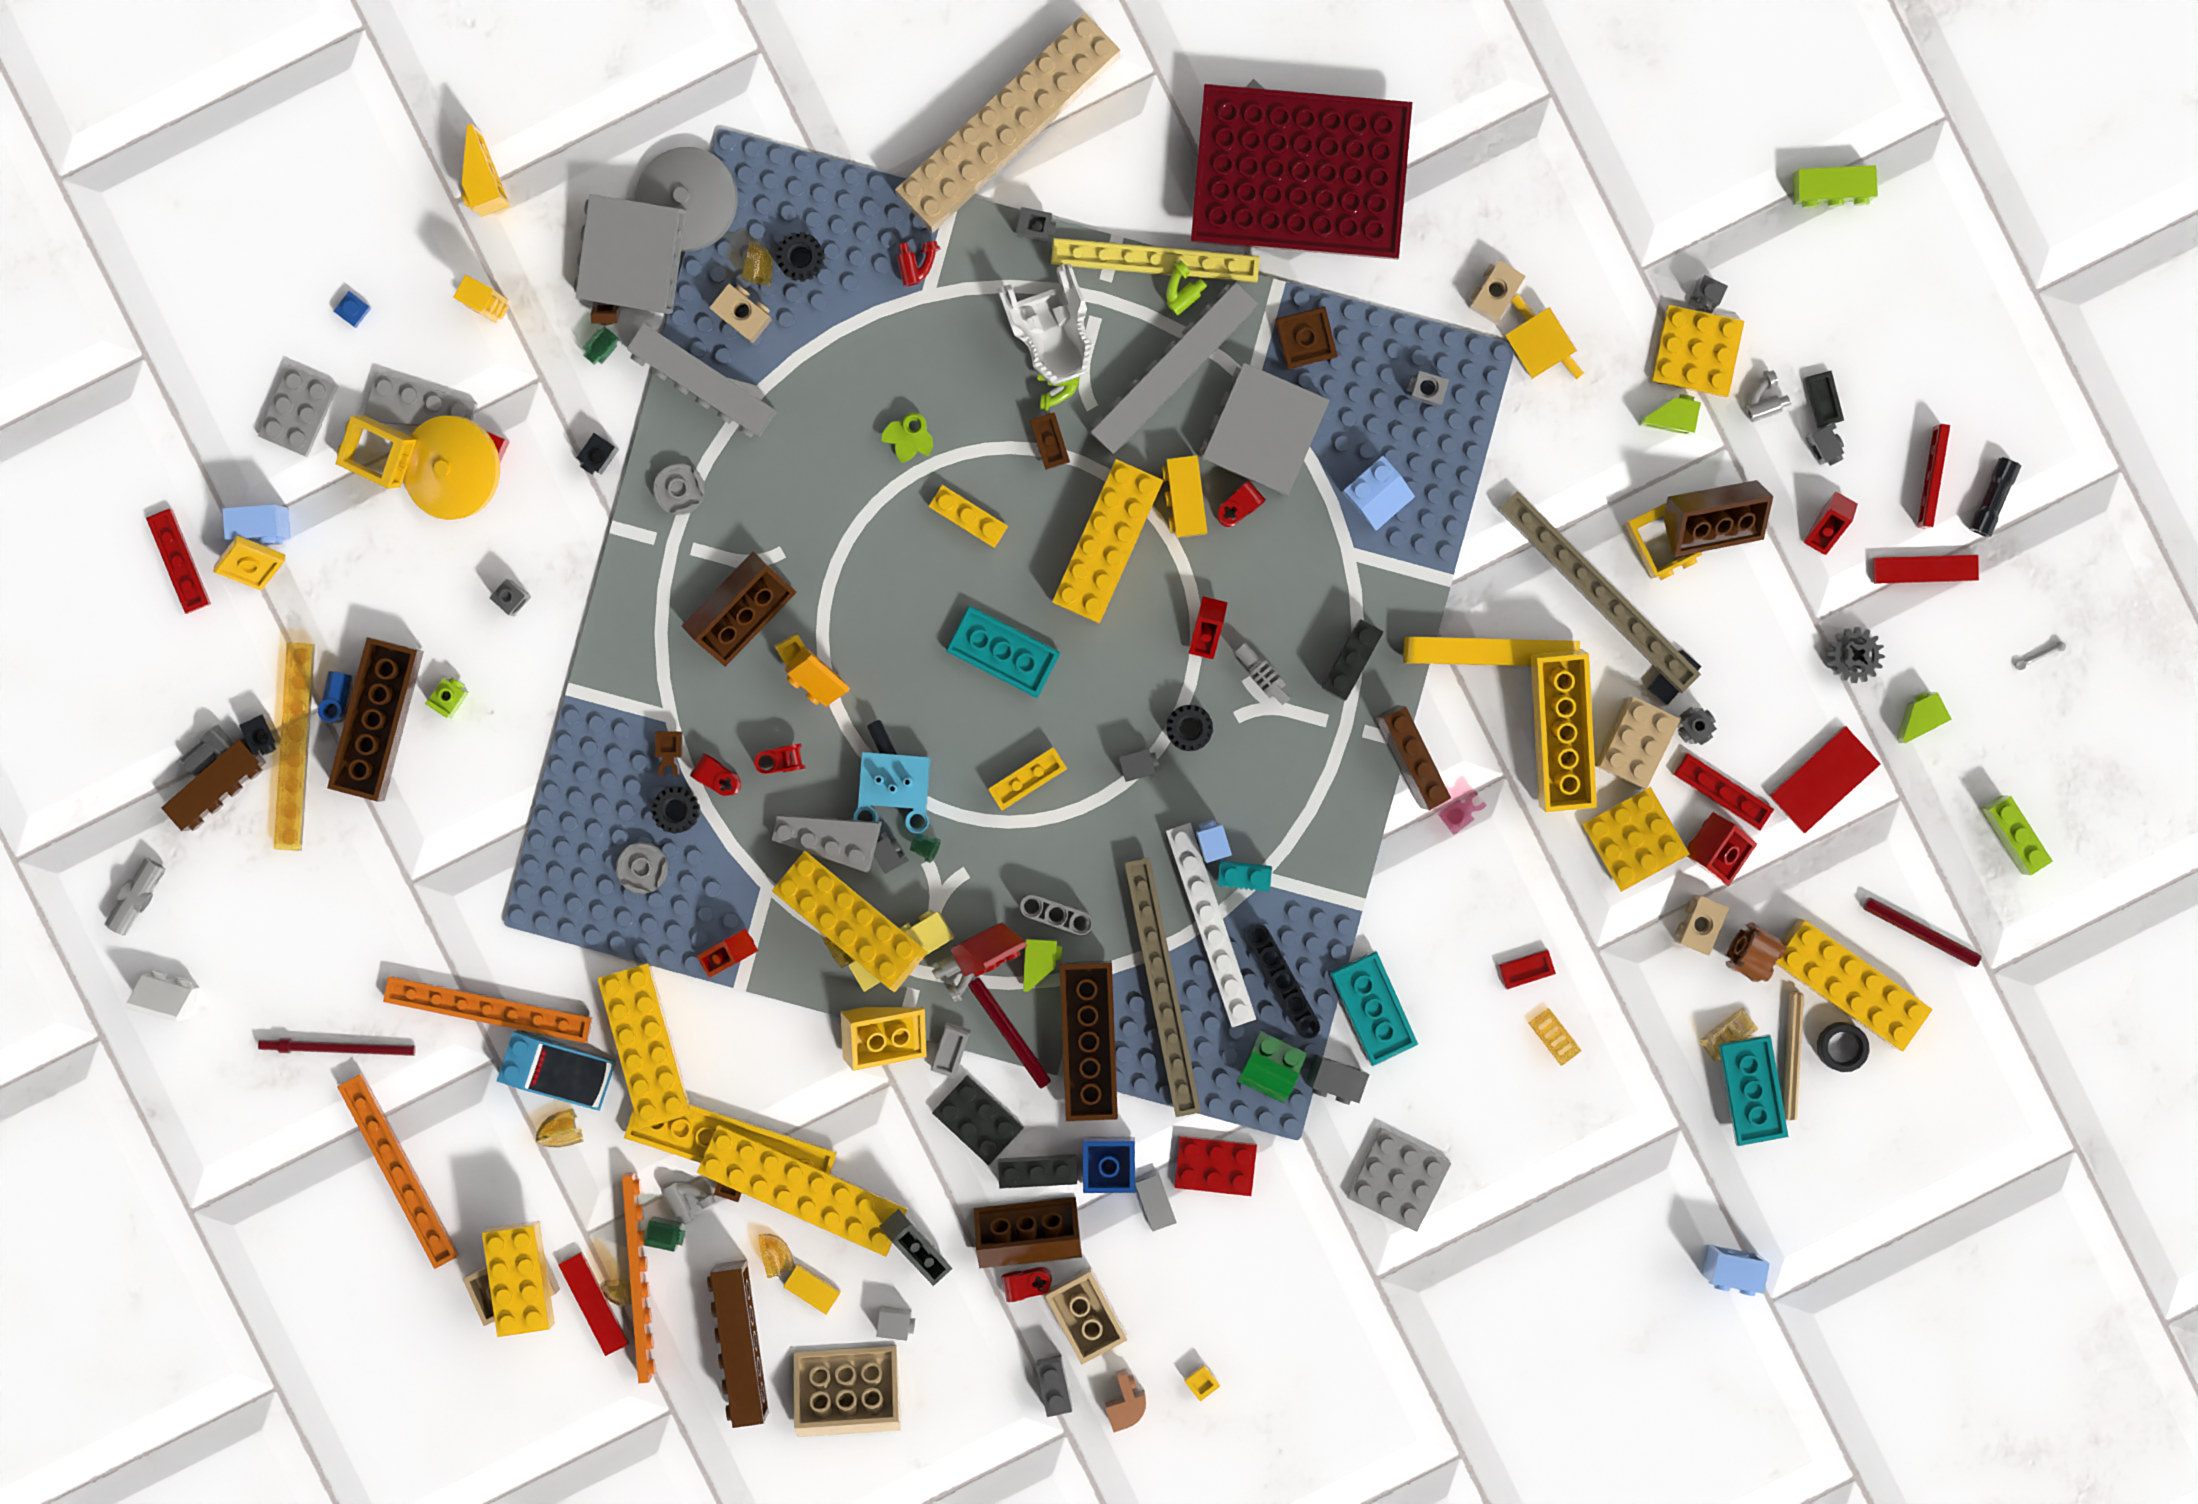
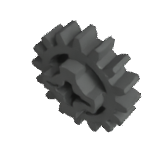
M1854 627L1852 633L1847 628L1844 629V636L1840 633L1835 635L1837 642H1829L1828 645L1833 648V651L1827 652L1826 655L1832 657L1833 660L1827 664L1828 666L1836 667L1833 671L1834 675L1842 673V681H1847L1850 677L1851 683H1857L1859 677L1861 682H1867V675L1875 677L1876 672L1874 669H1881L1883 667L1878 661L1885 658V655L1879 654V650L1884 648V645H1877L1875 643L1879 638L1878 636L1869 637L1871 630L1867 629L1861 633L1860 627ZM1859 638L1862 639L1863 642L1855 644L1853 641H1850L1849 639ZM1840 649L1842 650V659H1841V660H1840ZM1852 651H1859L1857 655L1859 660L1852 659L1854 656ZM1870 651H1871V653H1872L1871 661L1869 660V652H1870ZM1856 666L1858 669H1861V672L1854 673L1848 669Z

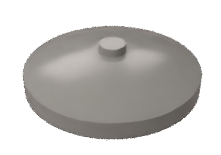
M678 147L660 154L647 165L637 183L635 201L687 210L681 251L690 252L712 245L727 232L736 215L738 192L732 173L719 158L700 148Z

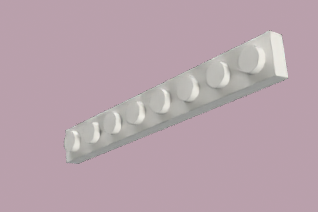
M1191 823L1166 830L1231 1027L1256 1020Z

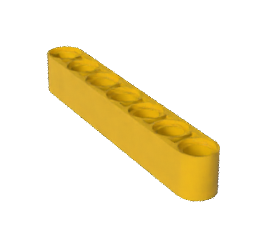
M1404 637L1403 663L1531 666V653L1580 649V641Z

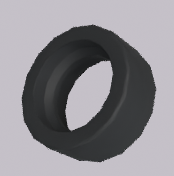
M1835 1022L1827 1026L1820 1033L1817 1040V1053L1820 1060L1827 1067L1839 1072H1852L1859 1069L1866 1062L1870 1052L1866 1034L1859 1027L1846 1022ZM1839 1032L1852 1034L1858 1043L1856 1056L1848 1062L1835 1061L1828 1051L1830 1039Z

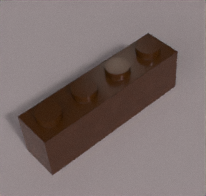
M1396 705L1376 716L1379 727L1419 807L1430 811L1450 800L1451 796L1407 707Z
M239 739L163 805L161 809L181 831H189L190 829L195 831L205 822L203 818L208 813H216L223 807L222 801L229 795L231 797L235 796L243 789L241 784L248 778L250 780L256 778L263 771L261 767L266 761L259 753L251 752L246 739Z

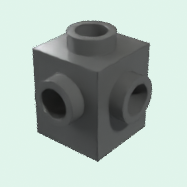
M1691 707L1680 714L1681 720L1677 726L1679 728L1677 732L1685 743H1699L1703 745L1713 738L1711 733L1717 730L1714 725L1716 720L1708 709L1704 711L1703 708L1694 709ZM1697 721L1703 726V729L1700 731L1695 728Z

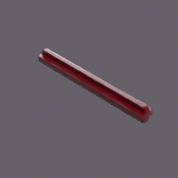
M1868 897L1863 905L1865 911L1972 967H1977L1981 961L1982 956L1873 898Z
M980 978L972 980L968 984L969 989L1040 1089L1046 1087L1051 1082V1079L982 980Z

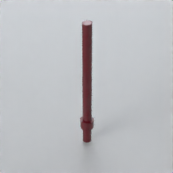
M279 1038V1040L259 1039L258 1050H276L279 1053L290 1054L291 1051L415 1056L416 1053L415 1045L292 1041L291 1038Z

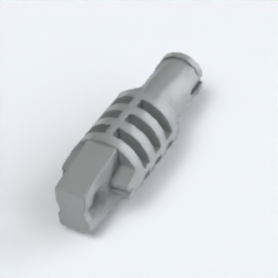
M1246 642L1234 652L1249 669L1248 675L1269 698L1274 696L1284 705L1292 697L1284 688L1287 684L1266 659H1260Z

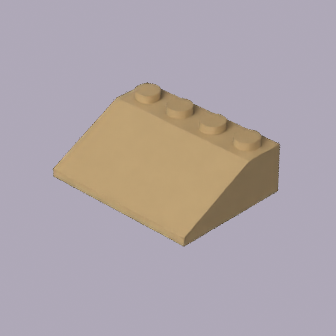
M897 1346L793 1352L794 1429L798 1437L901 1431Z

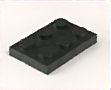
M968 1074L932 1112L936 1118L988 1166L1024 1128L1020 1122Z

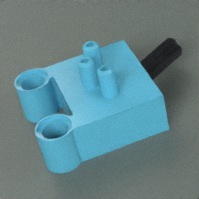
M876 720L870 723L867 728L879 753L862 752L858 809L854 812L853 819L859 820L861 811L868 810L873 815L872 821H878V813L872 805L913 808V811L906 816V827L913 833H921L930 824L927 805L931 757L897 755L882 721ZM915 814H920L925 819V824L921 829H916L911 825V817Z

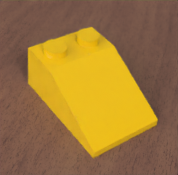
M471 123L467 125L462 173L464 192L461 193L466 207H470L472 212L475 211L483 217L509 207L510 204L483 134Z
M862 1007L841 1011L843 1060L853 1071L926 1057L925 1009L923 1007Z

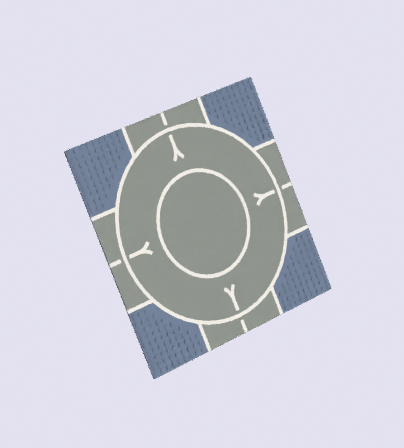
M718 130L712 154L727 166L734 177L738 192L736 215L727 232L718 241L704 249L685 252L676 284L673 313L668 314L663 336L773 408L777 413L760 438L756 435L750 438L738 430L741 425L732 420L729 424L718 417L719 411L714 407L704 408L695 401L697 396L691 392H688L687 395L683 394L673 387L676 382L668 377L664 381L652 373L505 915V926L635 962L648 963L657 968L841 1017V1011L862 1007H923L925 1009L927 1041L939 1044L946 1022L971 1030L964 1051L1023 1066L968 986L961 995L962 1001L954 1002L947 988L951 987L953 983L956 986L958 985L963 974L962 971L949 978L944 975L937 980L932 973V970L940 966V961L953 955L950 950L952 947L994 925L1004 923L1025 942L1026 938L1057 939V946H1062L1061 961H1056V967L1029 992H1023L1025 947L1019 950L1020 956L1000 964L998 968L988 973L985 972L977 977L973 974L971 981L975 978L982 980L1045 1072L1064 1077L1060 962L1112 960L1117 1092L1173 1107L1124 863L1150 857L1201 1112L1197 1114L1285 1138L1299 1140L1303 1133L1313 1096V1088L1305 1083L1315 1054L1322 1057L1324 1055L1339 1000V994L1329 972L1349 963L1401 772L1375 717L1396 705L1406 706L1413 721L1415 720L1430 664L1403 663L1404 637H1437L1515 350L1510 342L1258 274L1257 283L1194 277L1183 279L1181 277L1177 293L1188 283L1195 284L1199 279H1202L1207 287L1200 292L1201 297L1180 315L1176 316L1166 304V290L1171 275L1072 267L1087 307L1084 327L1088 338L1092 342L1089 371L1080 376L1079 388L1076 389L1071 397L1049 407V412H1045V409H1040L1041 394L1050 392V397L1062 391L1064 386L1048 385V381L1038 380V373L1034 370L1030 350L1021 339L1014 335L997 289L1011 284L1018 302L1060 287L1056 272L1059 266L1051 265L1053 238L1142 246L1153 245L1052 218V221H1056L1054 236H1048L1047 242L1017 237L1016 231L1021 212L1020 209L973 196L932 234L896 195L895 189L906 178L730 130ZM1036 222L1032 228L1035 231H1039L1042 229V225ZM794 232L796 234L805 232V234H810L817 239L825 257L820 273L814 275L811 280L806 279L805 282L800 280L794 281L785 276L776 260V250L779 249V243L784 241L783 238L785 236L789 237ZM937 241L941 250L936 252L929 274L920 284L903 287L897 261V255L900 254L898 245L908 243L910 252L915 254L917 267L920 268L926 254L921 252L923 249L922 244ZM803 247L794 249L790 256L792 264L798 267L805 266L810 260V252ZM1237 282L1259 304L1257 309L1130 440L1112 456L1091 435L1093 430L1091 425L1099 416L1102 415L1105 418L1112 411L1109 406L1119 396L1123 399L1130 392L1127 388L1136 378L1142 380L1148 374L1145 369L1155 359L1160 361L1166 355L1163 351L1173 340L1178 343L1184 337L1181 332L1191 322L1196 324L1202 318L1200 313L1209 303L1214 306L1220 300L1217 295L1228 284L1232 287ZM728 284L734 288L737 285L741 286L750 294L748 299L756 304L759 301L770 310L768 315L772 321L753 344L709 308ZM745 305L738 307L736 310L738 318H744L749 314V307ZM1326 307L1338 357L1287 370L1275 319ZM1246 363L1330 401L1289 496L1286 498L1277 494L1278 492L1250 480L1266 501L1238 524L1227 528L1222 526L1217 520L1218 510L1249 479L1210 462L1201 461L1204 455L1199 452L1205 438L1211 440L1214 433L1210 429L1215 415L1221 416L1224 407L1220 404L1225 392H1231L1235 383L1231 382V378L1236 367L1242 368L1243 364ZM1422 371L1449 379L1442 405L1436 407L1409 399L1411 392L1407 391L1411 376L1416 377L1417 373ZM1429 382L1421 383V392L1425 395H1431L1433 393L1432 384ZM1055 412L1070 463L1045 470L1030 420ZM909 413H919L925 418L927 422L926 431L933 438L932 451L929 456L917 452L911 460L900 463L896 455L895 444L882 442V434L891 422L902 421ZM913 421L910 423L909 428L915 431L919 428V423ZM1198 455L1207 535L1176 538L1175 533H1170L1168 518L1173 517L1172 507H1167L1165 492L1170 491L1169 481H1163L1100 625L1052 604L1115 460L1122 461L1163 480L1162 466H1166L1167 459ZM1384 456L1401 475L1415 497L1375 531L1341 492ZM682 463L689 465L697 470L704 480V499L699 507L689 514L675 515L668 513L658 505L654 498L652 487L655 478L660 470L669 464ZM942 485L1008 526L995 549L928 507ZM1225 509V514L1223 517L1225 519L1229 517L1234 519L1233 515L1235 511H1227ZM754 551L797 593L725 667L696 643L681 625ZM1202 596L1228 602L1214 660L1188 654ZM969 605L1061 652L1038 699L945 651ZM1362 619L1384 632L1348 699L1343 701L1321 688L1356 623ZM797 633L804 646L846 682L850 687L849 691L827 707L820 702L818 705H815L805 696L808 691L801 685L797 689L786 680L788 676L784 671L786 665L774 647L776 644ZM1245 642L1260 659H1266L1287 683L1284 688L1292 697L1284 705L1274 696L1269 698L1248 675L1249 669L1234 653ZM1183 705H1196L1208 712L1213 722V733L1210 741L1203 748L1196 751H1184L1175 747L1169 740L1166 732L1169 716L1175 709ZM1185 718L1180 723V733L1186 738L1197 736L1200 731L1198 721L1194 718ZM876 720L882 721L897 755L931 757L927 814L930 817L929 827L921 833H913L908 830L905 820L906 816L913 811V808L872 805L878 813V821H882L879 835L886 832L891 840L896 838L903 850L900 853L901 858L907 856L909 860L884 874L875 856H873L870 870L864 872L811 853L809 854L898 928L907 923L912 927L920 922L918 917L930 909L933 913L940 911L955 936L954 939L925 955L896 992H893L881 982L864 992L848 966L853 962L852 958L772 892V889L804 852L772 841L777 816L787 814L813 816V818L853 819L854 812L858 809L862 752L879 753L867 728L870 723ZM655 731L683 732L682 757H676L679 776H673V768L670 765L664 769L665 776H658V768L662 762V757H655ZM802 744L800 753L802 764L806 766V769L772 774H762L756 770L754 759L759 752L777 749L781 746ZM1054 747L1067 769L1001 811L988 789ZM1149 749L1150 753L1155 752L1159 767L1155 768L1156 774L1125 782L1119 757ZM791 752V753H790V754H791V760H792V764H794L793 755H792V752ZM703 753L713 757L740 777L741 789L737 794L722 796L690 776ZM764 755L760 758L759 764L762 769L769 770L772 768L774 761L771 756ZM731 779L723 780V783L726 785L725 790L732 789ZM668 787H684L693 792L692 794L697 797V802L700 804V816L696 820L697 823L691 829L673 834L663 831L662 828L656 825V821L652 818L653 812L651 807H653L652 802L654 798L658 796L657 794ZM672 800L667 804L666 813L672 820H680L685 815V805L681 801ZM863 810L859 815V820L872 822L873 815L870 811ZM915 814L911 817V825L914 828L921 829L924 826L925 819L922 815ZM1215 820L1216 824L1221 823L1223 825L1232 853L1231 856L1206 863L1203 859L1256 1016V1020L1235 1027H1231L1166 830L1187 823H1191L1201 856L1202 852L1195 830L1200 829V823ZM638 842L651 843L659 847L666 855L669 865L668 876L664 883L655 891L645 894L633 893L624 888L616 873V863L620 853L629 845ZM1219 860L1272 866L1270 891L1266 892L1264 890L1261 892L1254 889L1251 891L1250 889L1245 890L1239 887L1237 889L1234 887L1230 889L1229 886L1226 888L1224 886L1219 887L1217 884ZM1037 894L1081 909L1092 917V928L1087 934L1077 935L1030 919L1022 914L1020 903L1026 895ZM1028 899L1025 902L1026 911L1029 913L1038 911L1039 903L1037 900ZM1054 907L1049 911V917L1053 921H1060L1064 917V912L1061 908ZM1077 916L1073 921L1074 926L1079 930L1087 928L1089 924L1088 919L1084 916ZM1261 923L1265 925L1277 944L1319 1021L1320 1031L1314 1038L1306 1039L1301 1037L1289 1018L1246 939V930L1251 924ZM746 928L749 935L753 938L758 951L708 978L697 955ZM1255 928L1252 930L1250 937L1252 941L1260 942L1264 939L1265 932L1261 928ZM1267 951L1263 956L1264 963L1268 965L1274 964L1277 960V954L1274 951ZM1280 974L1276 978V985L1279 987H1286L1290 982L1287 974ZM1296 996L1292 997L1288 1002V1006L1292 1010H1297L1302 1005V999ZM1311 1019L1304 1020L1301 1024V1030L1305 1033L1311 1032L1315 1026L1314 1021ZM1260 1031L1307 1053L1296 1084L1284 1104L1237 1082L1243 1065Z

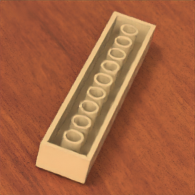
M1084 12L895 189L897 197L933 234L1118 61L1121 49Z

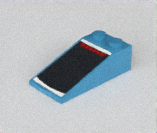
M516 1030L512 1033L497 1082L600 1111L616 1061L523 1030Z

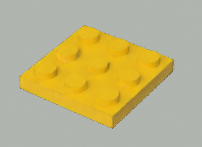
M1668 305L1651 382L1724 398L1729 397L1745 321Z
M1651 786L1582 824L1620 892L1627 890L1690 855Z

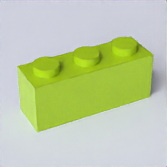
M1876 165L1798 169L1793 173L1794 205L1802 204V208L1818 207V203H1828V207L1843 206L1844 202H1854L1855 206L1868 205L1870 201L1878 197Z
M2002 795L1981 808L1984 816L2021 874L2033 875L2053 862L2012 796Z

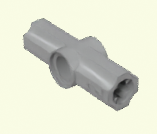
M144 858L132 880H129L120 890L117 897L119 901L104 925L115 933L122 936L126 935L138 914L142 913L152 900V891L166 868L154 860Z

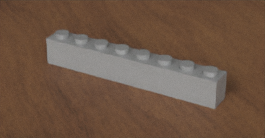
M1237 282L1232 287L1228 284L1217 295L1220 300L1214 306L1209 303L1200 313L1202 318L1196 324L1191 322L1181 332L1184 337L1178 343L1173 340L1163 351L1166 355L1160 361L1155 359L1145 369L1148 374L1142 380L1136 378L1127 388L1130 392L1123 399L1119 396L1109 406L1112 411L1105 418L1102 415L1099 416L1091 425L1093 428L1091 435L1112 456L1130 440L1257 309L1259 304Z

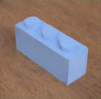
M1210 820L1199 824L1200 829L1195 830L1206 863L1232 855L1221 823L1216 824L1215 820Z

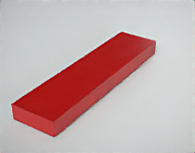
M1939 424L1933 427L1917 528L1929 529L1934 527L1951 426L1948 424Z
M169 508L147 517L146 520L184 613L189 614L211 605L173 509Z
M1978 555L1873 558L1874 584L1979 581Z
M1689 753L1684 755L1672 774L1758 831H1761L1774 811V808Z
M583 1252L559 1263L558 1266L604 1355L607 1356L627 1346L629 1341Z

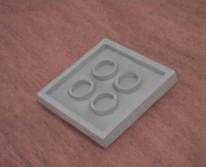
M1381 1128L1347 1198L1418 1232L1449 1170L1451 1162Z

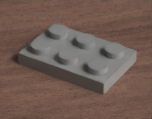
M288 365L258 437L308 457L338 386Z

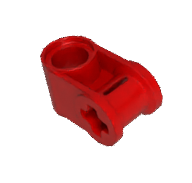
M1249 480L1220 506L1217 520L1224 527H1233L1260 507L1266 499ZM1225 509L1227 511H1235L1233 515L1234 519L1230 517L1225 519L1223 517L1225 514Z
M802 744L781 746L777 749L759 752L754 759L756 770L762 774H772L806 769V766L802 764L800 753ZM791 752H792V755H793L794 764H792L791 754H790ZM764 755H769L773 758L774 764L769 770H764L760 767L759 761Z
M705 753L702 754L690 773L694 780L722 796L735 795L741 789L740 777ZM731 779L732 789L725 790L726 785L723 783V780Z
M1036 1267L1001 1275L1006 1301L1017 1302L1047 1293L1052 1282L1051 1272L1045 1267ZM1037 1276L1045 1280L1043 1286H1040L1039 1282H1035Z

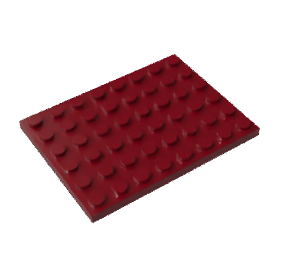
M1204 84L1190 242L1398 260L1413 102Z

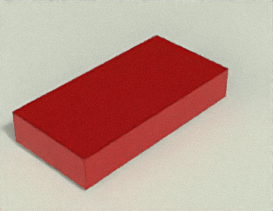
M1548 949L1498 964L1507 990L1556 974Z

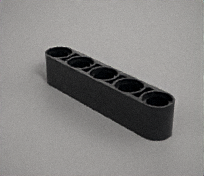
M1261 923L1251 924L1246 930V939L1289 1018L1301 1037L1306 1039L1314 1038L1320 1031L1319 1021L1277 944L1265 925ZM1255 928H1261L1265 932V937L1260 942H1254L1250 937L1252 930ZM1267 951L1276 952L1277 960L1274 964L1268 965L1264 963L1263 956ZM1287 974L1289 976L1290 982L1286 987L1276 985L1278 975ZM1295 996L1302 999L1301 1007L1297 1010L1290 1009L1288 1006L1289 1000ZM1307 1019L1313 1020L1315 1024L1314 1029L1309 1033L1301 1030L1302 1022Z

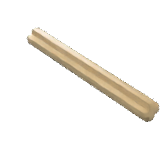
M1790 992L1788 1000L1783 1107L1786 1120H1797L1804 1008V994L1801 992Z

